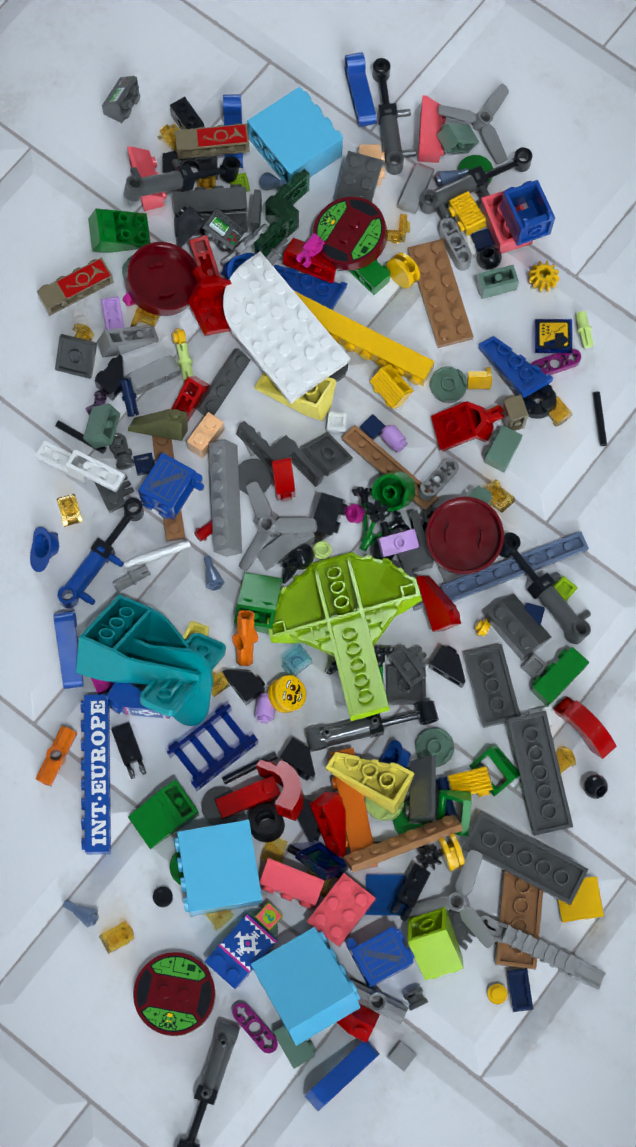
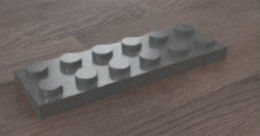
M546 711L507 719L534 836L572 828L573 823Z
M482 812L462 848L468 852L470 850L483 854V860L569 906L572 904L589 870Z

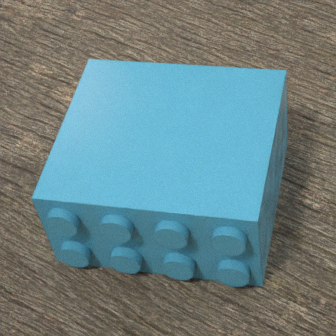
M301 87L293 90L247 120L250 142L278 177L286 181V187L289 190L294 189L342 157V134L333 128L331 120L328 117H324L321 108L311 101L309 93L303 91Z
M249 820L177 832L178 837L174 838L176 852L181 854L177 861L179 872L184 874L180 881L182 892L187 893V897L183 898L185 911L190 913V917L262 905V895Z
M315 927L251 963L258 980L296 1046L360 1008L358 1000L361 998L357 993L352 980H349L346 970L337 960V956L332 947L330 948L323 932L318 933Z

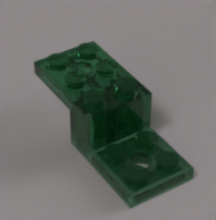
M305 169L300 173L297 172L288 184L280 187L276 195H272L266 200V221L270 225L268 230L263 234L261 233L260 237L254 242L255 254L261 251L266 257L270 253L271 248H275L283 238L287 239L299 228V211L293 205L309 191L310 173Z

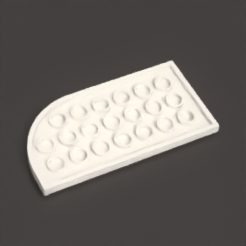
M261 251L235 270L229 279L232 284L226 286L223 297L226 322L234 336L290 404L350 362L349 356Z

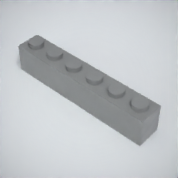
M223 439L209 443L213 550L215 553L228 557L242 553L238 446Z

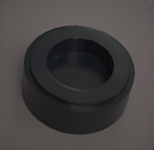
M159 887L153 893V901L158 907H168L173 901V894L169 888Z

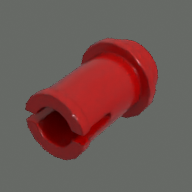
M212 519L194 532L200 542L206 541L207 537L213 533Z

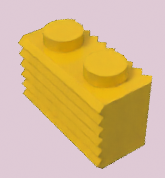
M469 191L449 200V207L447 209L451 217L456 218V224L460 232L464 231L465 235L469 236L486 226V219Z
M390 364L381 367L369 381L373 386V390L384 398L385 404L392 409L402 406L414 392Z
M487 766L448 775L451 790L468 791L471 792V795L478 794V797L490 795L489 791L494 790Z

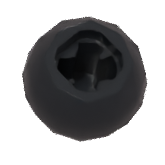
M487 246L479 254V262L486 269H495L501 263V252L493 246Z
M592 774L584 780L583 789L588 797L599 799L608 791V783L603 776Z

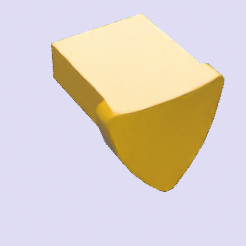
M485 367V371H468V390L491 389V367Z

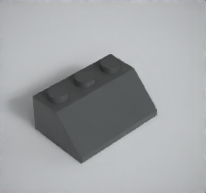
M515 594L501 600L485 615L491 626L521 661H524L552 638L544 627L538 625L525 610L524 604Z
M436 756L412 760L410 767L406 768L415 773L405 798H409V805H405V817H409V824L432 823L434 820Z

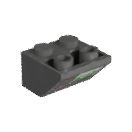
M136 76L120 77L102 104L104 115L120 123H123L125 118H129L132 107L140 100Z
M217 207L202 227L205 229L204 233L211 239L213 237L219 240L218 244L226 250L228 248L233 250L246 231Z

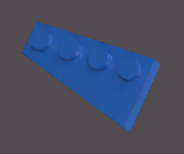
M279 265L273 266L292 290L331 310L334 309L348 285L345 282H334L332 284L309 274L298 273V270Z
M495 336L481 342L478 346V349L522 398L553 382L551 375L541 372V368L528 363L525 357L514 353L511 347Z

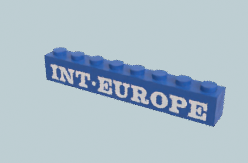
M107 694L84 695V701H81V713H84V720H81V732H84V740H81V751H84V759H81V771H85V778L81 779V790H85V798H81V809L85 810V818L81 819V828L85 830V838H82L81 846L87 855L111 854L110 705H108L109 702L106 698Z

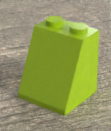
M446 907L408 919V943L425 981L464 969L463 956Z

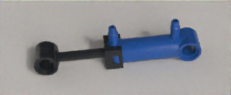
M130 498L125 501V516L105 542L100 538L94 542L90 548V553L66 585L59 589L57 596L64 608H74L78 604L79 598L86 603L94 605L95 600L84 591L105 563L108 564L110 561L119 567L124 565V562L115 556L112 544L130 520L139 521L143 517L144 509L139 499ZM131 507L139 508L135 513L129 511ZM66 594L73 595L72 599L68 601L63 598Z

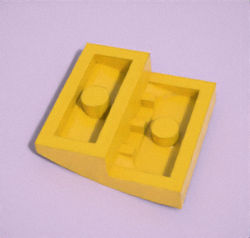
M597 876L584 878L570 906L558 900L562 923L605 917Z

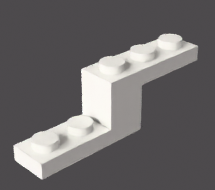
M45 440L35 455L36 459L84 483L90 479L116 493L126 477L124 473L76 449L71 454Z

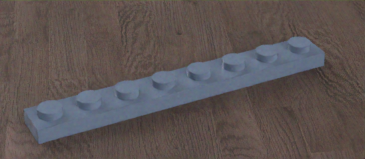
M580 531L523 553L521 556L536 571L585 552L589 547ZM510 558L493 565V567H487L479 573L466 575L445 583L440 588L452 602L523 576L526 573L514 558Z

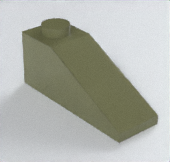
M167 409L135 417L129 425L128 431L182 441L188 431L187 412Z

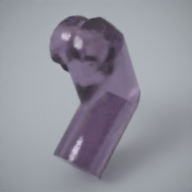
M97 390L94 393V404L85 408L89 416L92 407L106 404L107 397L105 392Z

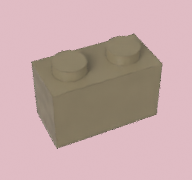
M510 395L506 397L501 406L504 411L501 414L505 415V418L502 419L504 426L514 431L525 428L529 414L522 396Z

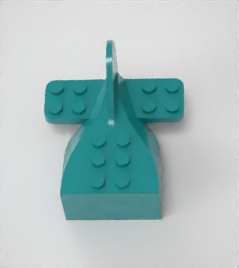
M119 594L79 636L76 673L107 682L148 684L140 694L141 705L165 716H173L183 725L196 726L208 715L213 687L212 670L225 656L226 646L222 642L200 633H193L185 641L174 625L161 613Z

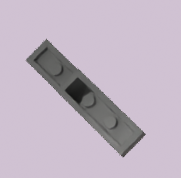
M245 421L239 424L236 435L271 471L272 461L291 457L292 464L315 487L321 484L325 474L301 451L294 440L285 435L270 447L268 442L261 438L251 425H248Z
M418 510L410 511L409 519L412 529H415L419 547L398 554V560L404 572L415 579L417 574L413 573L430 569L434 563L426 546V533L423 530V526H425L422 515H419ZM423 598L422 601L413 606L414 611L422 608Z

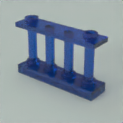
M230 704L217 708L215 710L216 714L179 743L175 741L168 747L167 755L169 758L176 755L193 776L191 785L196 792L259 744L254 734L250 737L245 735L228 714L232 711ZM220 719L225 721L240 740V744L236 748H230L213 725ZM206 730L224 752V757L219 761L212 757L197 738ZM192 743L209 764V769L204 773L202 771L199 772L182 751L188 744Z

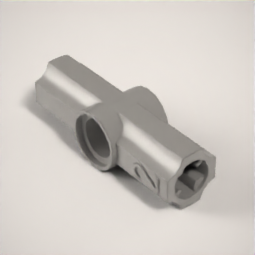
M353 981L361 998L358 1000L359 1004L400 1024L402 1023L409 1007ZM380 997L383 1000V1005L380 1008H375L371 1003L372 998Z

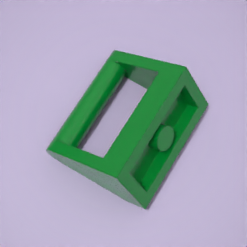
M498 745L490 747L469 765L472 770L480 768L478 764L489 756L507 778V781L499 788L492 782L494 790L490 792L494 797L520 777L519 771Z
M440 790L437 820L445 817L447 799L462 803L460 823L463 830L455 834L468 836L472 804L471 792Z

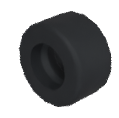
M258 804L250 811L248 820L250 822L251 834L256 840L268 843L280 838L284 832L285 823L283 816L278 815L274 804ZM264 819L274 820L268 827L259 826V823Z

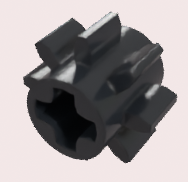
M427 845L425 853L423 851L419 852L423 858L418 863H424L425 870L427 867H431L434 871L435 864H442L438 858L443 854L436 852V846L434 849H429ZM430 854H433L434 860L428 862V858L425 855L429 856Z

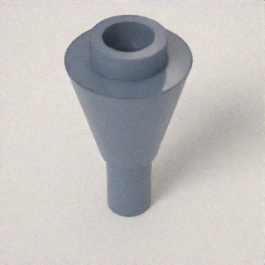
M464 168L458 171H438V175L435 176L437 185L443 186L469 174V170Z
M269 172L262 174L260 177V186L265 191L286 186V181L279 180Z
M211 556L204 557L206 588L216 591L221 589L225 582L213 565Z
M69 900L64 902L63 907L73 912L87 928L91 925L94 926L98 921L97 909L76 905Z

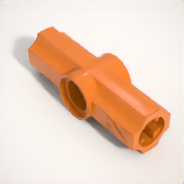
M241 610L238 612L237 633L233 635L232 640L237 648L236 663L240 666L248 667L253 664L254 644L258 642L259 638L254 629V613L250 610Z
M61 726L52 746L47 750L46 758L35 778L37 781L47 786H52L61 766L66 762V756L77 736V732ZM60 752L61 758L56 761L52 760L53 753Z

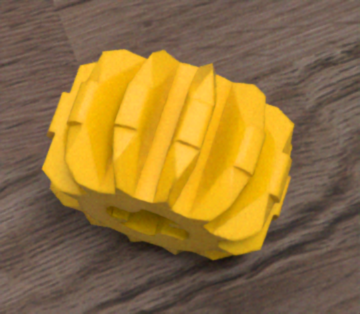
M547 260L545 264L539 261L537 265L532 266L528 276L530 277L529 284H533V289L538 287L540 292L543 289L549 292L550 288L554 289L556 287V283L559 282V276H557L559 270L554 269L555 264L549 266Z

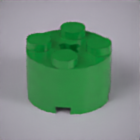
M392 471L380 476L372 486L373 499L379 500L381 502L380 506L387 505V510L390 512L408 506L415 496V481L401 471Z

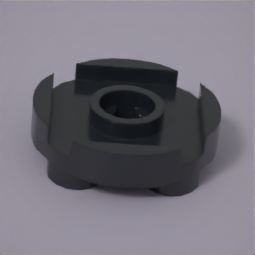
M549 384L523 398L529 414L528 417L534 419L547 417L557 406L556 393ZM535 399H542L539 404H536V401H534Z

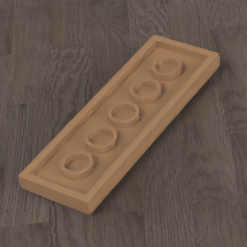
M443 239L408 247L409 256L415 261L420 270V279L417 283L437 348L473 340L474 336Z
M504 871L499 922L510 925L516 930H521L523 933L530 934L533 938L539 939L543 891ZM497 942L495 965L536 970L537 958H532L527 953H521L517 948H510L506 943L501 944Z

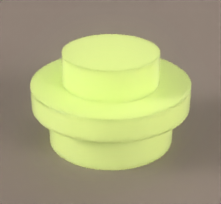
M318 541L313 546L317 559L325 560L330 557L332 548L328 542Z

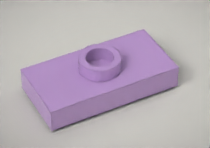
M119 296L101 299L106 330L125 328Z
M415 529L377 538L382 557L419 547Z

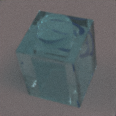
M300 644L282 658L283 665L281 666L288 675L291 673L293 676H296L312 664V658Z

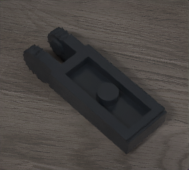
M130 722L112 728L111 731L130 778H135L134 770L130 764L136 762L139 764V770L142 775L147 774Z
M412 863L394 897L395 900L390 913L396 914L401 904H404L405 907L400 919L406 921L431 873L416 863Z

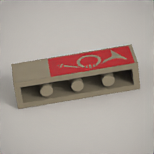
M238 123L227 126L218 125L216 127H200L175 131L178 159L250 152L247 124Z
M101 257L90 261L88 265L82 268L74 269L67 276L57 278L55 282L49 285H43L37 291V294L46 312L51 316L114 283L113 276Z

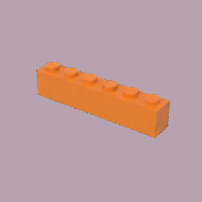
M354 748L330 752L331 758L335 752L355 756ZM336 776L331 778L333 789H338L346 810V848L350 847V852L352 853L369 847L373 844L364 796ZM378 863L361 870L378 867Z

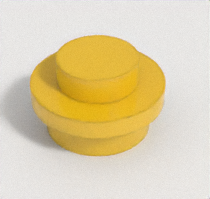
M175 328L171 334L172 342L181 346V343H186L185 331Z
M484 618L477 621L474 627L477 636L481 635L484 637L489 631L491 623L488 622V619Z
M493 984L487 991L489 1001L497 1005L504 1003L508 996L507 989L501 984Z

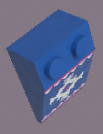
M115 683L106 696L109 702L108 705L111 706L110 709L117 714L122 712L125 715L166 719L171 717L141 705L140 694L142 691L130 683Z
M247 914L216 947L205 963L236 989L253 971L251 963L265 956L278 940L253 917Z

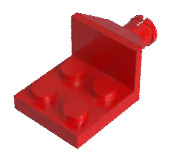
M204 265L194 268L192 274L197 284L191 292L188 303L204 335L230 332L231 330L224 314L223 295L226 286L232 284L231 281L219 276H209Z
M466 401L432 415L431 419L440 451L444 452L476 438L483 442H488L494 428L493 423L505 418V415L501 414L504 412L502 407L498 404L493 408L486 409Z

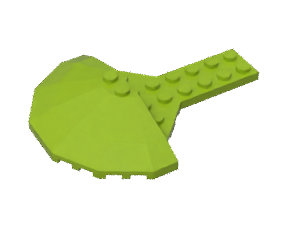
M353 552L311 563L304 573L294 577V581L289 586H284L280 590L273 629L268 628L271 642L304 643L335 657L351 721L389 711L390 708L374 645L396 616L422 601L417 580L413 576L407 575L402 568L392 564V561L388 558L381 560L375 559L370 555H366V557L357 556Z

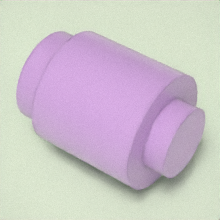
M387 425L382 429L381 438L392 451L395 450L398 453L407 446L406 437L395 425Z
M261 693L259 698H257L254 717L258 719V722L267 724L274 720L275 709L269 701L268 693Z

